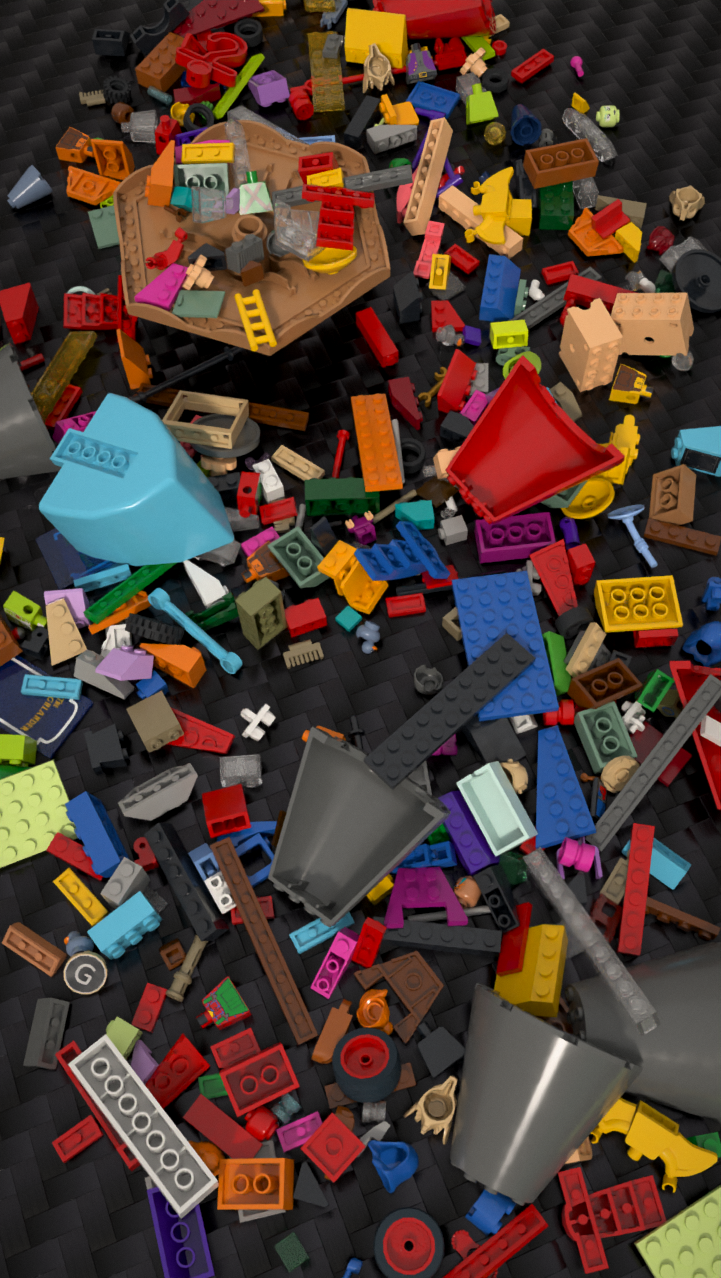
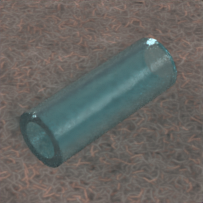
M153 86L148 88V95L167 105L171 103V95Z

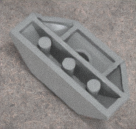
M191 763L170 768L132 789L118 804L124 816L151 821L187 801L198 775Z

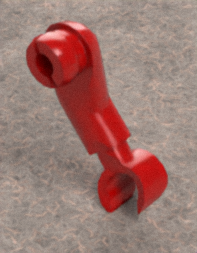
M463 166L455 168V171H453L455 175H462V172H465ZM447 173L441 177L438 189L443 187L445 182L449 180Z

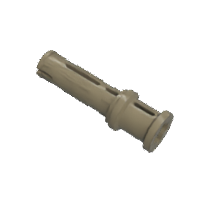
M198 935L195 936L179 972L177 971L173 976L175 979L170 989L166 990L165 994L180 1002L183 1001V994L187 986L192 982L191 975L208 941H200Z

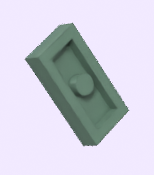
M520 279L514 317L525 310L526 300L523 299L528 296L527 280Z

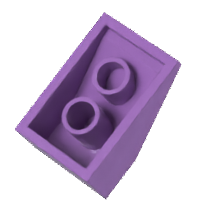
M274 70L252 76L247 82L257 103L263 107L271 106L276 101L278 103L284 102L290 96L286 78Z

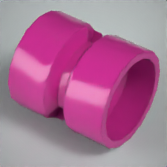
M566 837L559 851L558 864L567 867L574 865L575 869L587 873L594 859L595 847L586 843L579 845L578 841Z

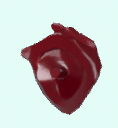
M658 226L649 237L647 249L660 251L659 255H661L673 246L675 237L666 227Z

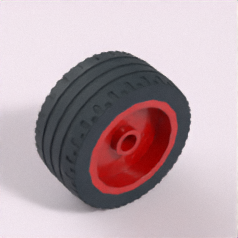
M371 1027L355 1029L344 1035L334 1049L332 1066L336 1082L341 1091L351 1100L353 1099V1101L361 1103L380 1101L388 1097L398 1085L401 1077L399 1052L392 1038L387 1033H384V1031Z
M414 1207L396 1209L386 1215L376 1229L373 1242L375 1260L380 1270L388 1278H431L439 1269L444 1256L442 1231L434 1218L421 1209ZM406 1241L413 1243L411 1251H407L404 1248Z

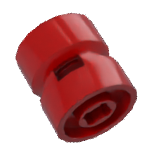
M297 89L290 94L289 103L297 119L306 120L310 118L314 113V106L307 92L303 89Z
M572 699L560 700L558 711L543 713L544 725H557L558 722L561 725L574 724V703Z

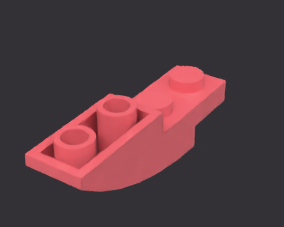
M418 167L412 174L413 183L399 185L396 199V217L399 224L405 218Z

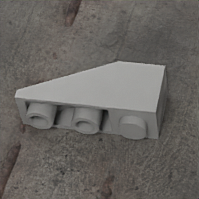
M378 125L367 129V143L374 154L417 139L416 125Z

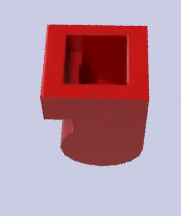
M145 837L138 838L133 846L140 859L134 860V862L141 866L145 872L158 868V860Z

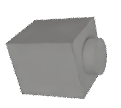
M462 515L442 520L438 533L440 539H444L445 544L449 545L467 540L468 529Z

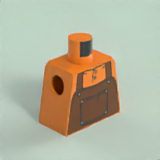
M69 127L55 147L60 160L83 163L88 156L95 157L90 137L72 127Z
M270 541L266 542L246 559L249 569L241 573L246 583L255 578L257 581L265 577L272 581H277L289 576V573L267 547Z

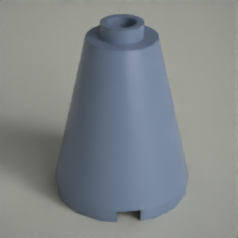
M31 165L7 195L9 198L7 201L12 208L20 209L51 194L53 190L46 180L41 177L37 169Z

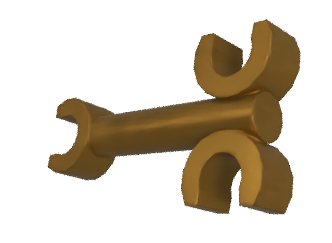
M444 367L440 368L442 374L434 373V378L439 382L427 393L423 392L418 396L419 402L426 399V407L431 404V398L440 390L447 372Z

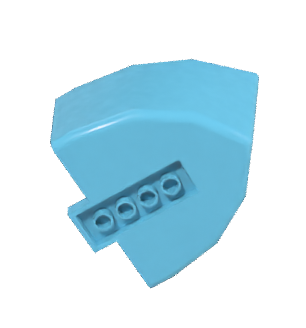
M113 393L107 394L85 431L81 432L69 428L50 457V460L55 465L62 468L40 501L39 510L81 554L95 559L132 566L177 563L227 545L234 540V535L218 491L156 413L127 397Z

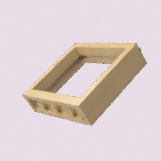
M180 390L162 421L180 442L232 449L249 416V401ZM184 409L236 416L230 429L177 422Z

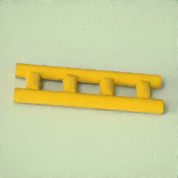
M255 289L252 292L253 296L242 298L240 293L235 294L234 298L251 350L257 351L258 344L269 342L271 347H275L277 342L260 291ZM256 303L257 309L246 311L245 305ZM260 316L262 322L250 323L249 318ZM265 330L266 335L255 337L253 331Z

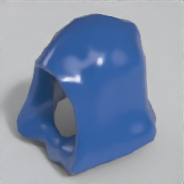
M720 621L710 622L703 625L700 629L693 631L687 637L682 647L685 652L694 655L695 661L701 662L705 667H710L721 661ZM699 640H703L711 646L712 652L709 655L699 654L696 647Z
M371 1140L367 1143L372 1152V1163L376 1167L383 1185L389 1193L394 1192L399 1184L411 1178L419 1166L418 1155L415 1149L408 1143Z

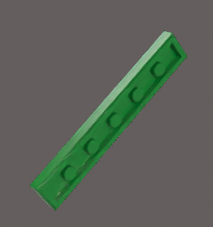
M176 563L144 565L83 612L84 616L98 624Z

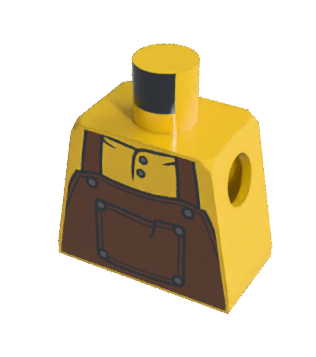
M621 364L609 400L637 404L640 395L651 398L654 387L644 385L646 380L644 373Z

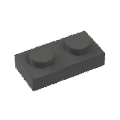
M328 34L322 51L323 58L338 59L343 43V35Z

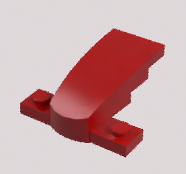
M303 184L302 199L309 202L322 201L316 246L353 251V205L364 209L373 208L374 193L354 191L343 187Z
M118 275V296L100 293V295L64 293L63 328L84 330L121 329L135 341V325L139 317L130 315L127 312L122 275Z
M581 1167L558 1172L566 1203L563 1205L561 1214L562 1224L567 1235L577 1243L585 1274L609 1268L601 1238L658 1227L666 1222L653 1175L628 1181L588 1195Z

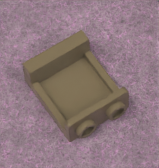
M162 691L126 709L148 752L158 750L163 745L177 740L184 735Z

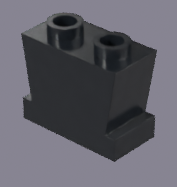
M113 724L95 733L92 730L84 732L92 769L96 775L104 773L103 769L127 766L126 759L129 758L127 748L122 746L121 741L125 740L122 729L118 730L117 726Z

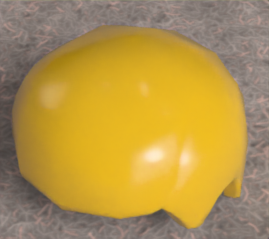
M177 102L172 105L170 110L171 119L177 120L180 127L185 128L183 117L189 105ZM191 113L190 120L193 123L195 115L194 113Z

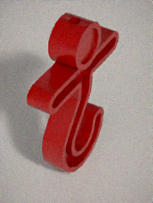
M216 32L208 35L206 49L209 52L204 56L185 47L176 48L175 62L187 68L186 82L195 88L208 87L211 79L227 87H235L237 72L231 68L239 67L245 63L248 50L247 43L242 38L228 32Z

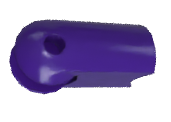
M570 517L562 518L560 530L564 534L566 550L579 546L580 540L575 520Z

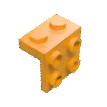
M387 94L381 95L379 108L387 125H419V119L411 102L392 105Z
M339 540L317 568L319 572L334 579L338 594L343 596L344 594L340 588L341 582L358 559L354 555L357 549Z
M357 560L352 565L347 576L342 580L340 588L352 609L370 614L387 589L388 583L385 580L372 581Z

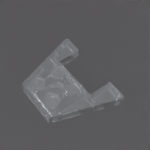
M276 199L273 205L275 244L309 262L327 247L316 246L317 234L288 219L287 215L291 206Z

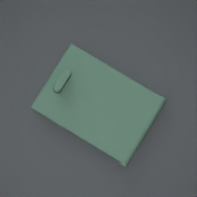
M180 290L172 314L177 317L218 318L226 292Z

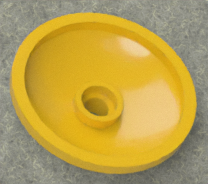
M353 246V251L320 247L307 253L303 257V264L309 270L318 273L336 274L354 261L357 256V249L355 246Z
M591 478L569 507L561 508L566 516L574 519L594 517L611 504L615 494L614 488L605 479Z

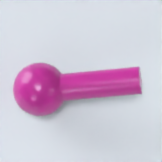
M574 56L570 61V65L576 69L578 76L581 77L584 74L581 67L582 59L579 56Z

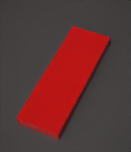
M529 902L516 905L520 926L503 934L496 972L500 977L522 972L532 905Z
M202 1094L199 1095L183 1116L186 1121L232 1159L254 1158L263 1146L261 1142Z

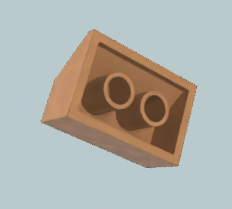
M683 464L653 474L650 519L674 525H682L693 521L696 474Z

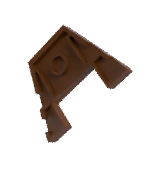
M418 951L354 973V976L365 991L384 977L408 1009L410 1014L393 1027L404 1044L408 1043L444 987Z

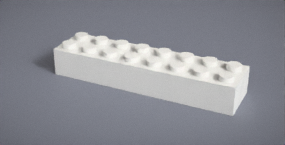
M106 1034L68 1064L73 1074L181 1219L219 1186L218 1180Z

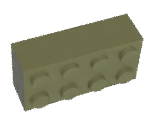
M267 577L256 581L252 588L247 592H242L235 600L243 635L258 650L287 627L282 593Z

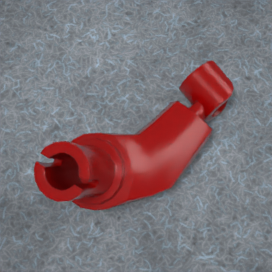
M179 227L175 231L174 235L178 240H173L166 251L158 252L154 257L146 259V261H150L145 263L148 269L157 268L163 270L179 260L184 248L182 242L188 238V234Z

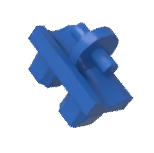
M711 577L707 581V587L702 595V602H707V610L718 611L721 604V579L719 577Z

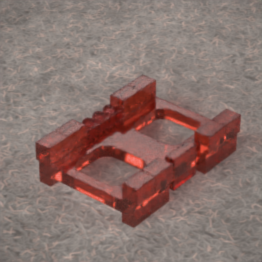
M601 893L594 905L595 908L587 918L582 929L607 944L611 942L616 933L614 930H616L618 923L621 921L623 908ZM605 902L616 908L612 918L602 912ZM596 920L607 927L603 936L592 930Z

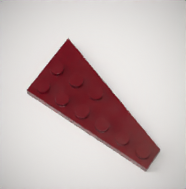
M203 0L189 11L190 15L172 33L185 38L187 33H191L193 36L200 33L204 34L208 30L218 29L237 22L238 19L251 17L252 14L258 12H265V8L258 0Z

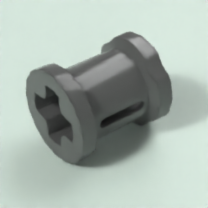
M542 130L540 135L541 141L539 142L540 148L546 147V142L547 146L553 145L552 138L554 133L552 130Z

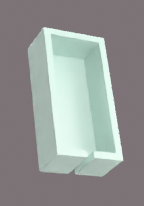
M499 761L488 763L473 774L456 782L495 857L538 835Z

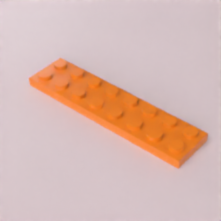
M386 394L351 397L365 492L403 489Z

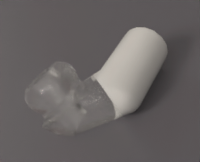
M453 496L448 501H445L447 508L441 511V516L444 520L453 518L458 510Z

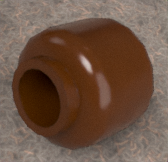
M118 102L112 108L111 114L114 121L126 126L133 122L135 113L131 106L124 102Z

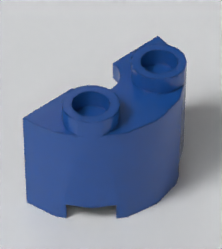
M484 1189L465 1218L486 1236L490 1232L495 1235L503 1224L500 1221L504 1213L509 1215L516 1203L511 1200V1197L499 1192L497 1195H494Z

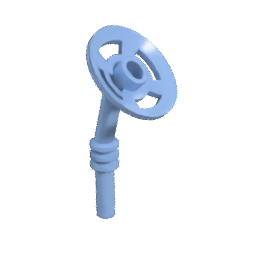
M644 505L626 506L610 512L608 518L623 520L634 540V546L639 553L643 554L650 567L655 568L658 563L648 550L649 546L640 537L632 522L634 520L633 516L645 509Z

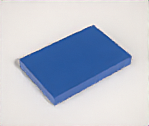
M418 81L406 102H411L413 108L418 107L446 113V118L448 119L460 100V94Z

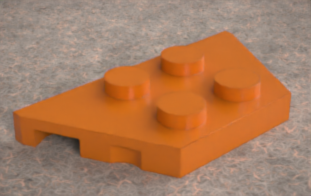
M72 166L68 167V197L93 205H97L111 197L121 183Z
M587 207L584 208L582 215L577 218L575 224L569 229L568 236L586 256L623 253L624 247L612 235L603 240L593 230L591 217L594 215Z
M138 592L98 624L93 622V625H89L88 628L91 634L120 623L121 620L129 617L130 613L137 614L152 606L148 601L146 592Z

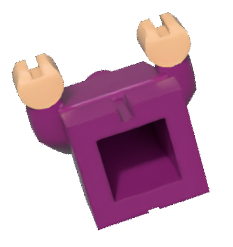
M371 511L365 512V517L358 518V516H354L352 520L345 521L348 532L354 534L355 540L360 547L377 540L375 527L373 526L374 516Z

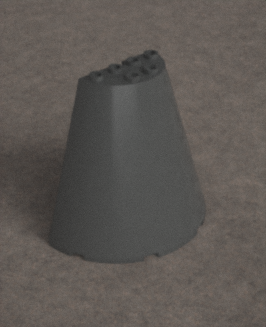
M11 343L4 345L0 349V479L60 471L62 467L55 465L50 460L56 446L20 369L22 365Z
M312 726L268 879L274 883L273 886L276 889L287 892L289 894L288 897L296 903L303 902L304 909L308 913L316 914L321 918L320 921L324 925L331 927L336 925L446 821L451 811L436 796L428 794L425 788L409 777L392 790L364 763V758L369 753L337 736L334 738L326 731Z
M720 942L705 943L567 985L565 998L569 1004L567 1022L572 1024L573 1034L571 1035L595 1045L610 1054L614 1053L623 1056L643 1067L640 1075L625 1091L626 1094L721 1123Z
M477 982L473 994L450 1151V1163L464 1171L463 1176L466 1179L475 1183L479 1181L484 1184L486 1191L497 1195L499 1192L511 1197V1200L524 1206L525 1202H534L640 1075L643 1067L623 1056L614 1053L610 1054L595 1045L582 1041L513 1005L499 995L500 992Z

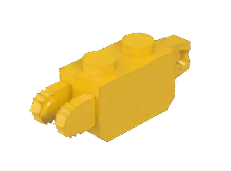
M626 415L623 424H619L615 428V433H618L616 444L620 447L631 449L626 474L629 466L632 465L633 459H637L638 449L635 448V445L639 444L640 434H637L638 426H634L635 418L632 415Z

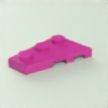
M173 263L134 296L135 302L153 305L170 311L178 297L179 291L183 288L182 285L187 278L186 271L188 267Z

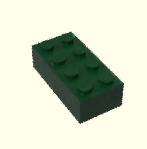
M573 181L538 188L539 229L569 230L572 227L574 219Z
M331 477L328 479L311 478L305 480L307 516L361 515L365 512L368 513V511H371L372 514L380 512L379 491L365 492L363 478L347 477L337 479Z

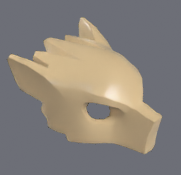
M376 43L368 45L369 55L364 62L363 93H366L368 84L371 89L375 85L380 91L383 90V84L386 85L388 83V79L395 85L389 60L380 53Z
M693 186L677 189L676 192L672 191L669 196L673 213L683 221L694 217L697 211L705 204L704 196L702 197V194L694 189Z
M453 1075L443 1084L429 1089L403 1115L406 1118L417 1110L415 1121L418 1123L421 1120V1134H425L431 1129H434L433 1134H438L444 1128L443 1144L447 1142L456 1107L454 1091L458 1079Z

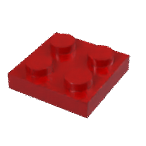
M332 1112L300 1149L334 1183L366 1145Z

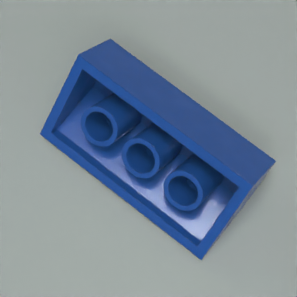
M489 254L479 320L504 322L514 318L521 269L506 256Z
M85 791L65 803L68 810L66 815L76 826L74 831L80 840L82 839L84 843L83 850L85 854L91 857L93 871L97 875L109 878L113 875L124 857L129 860L130 858L102 801Z

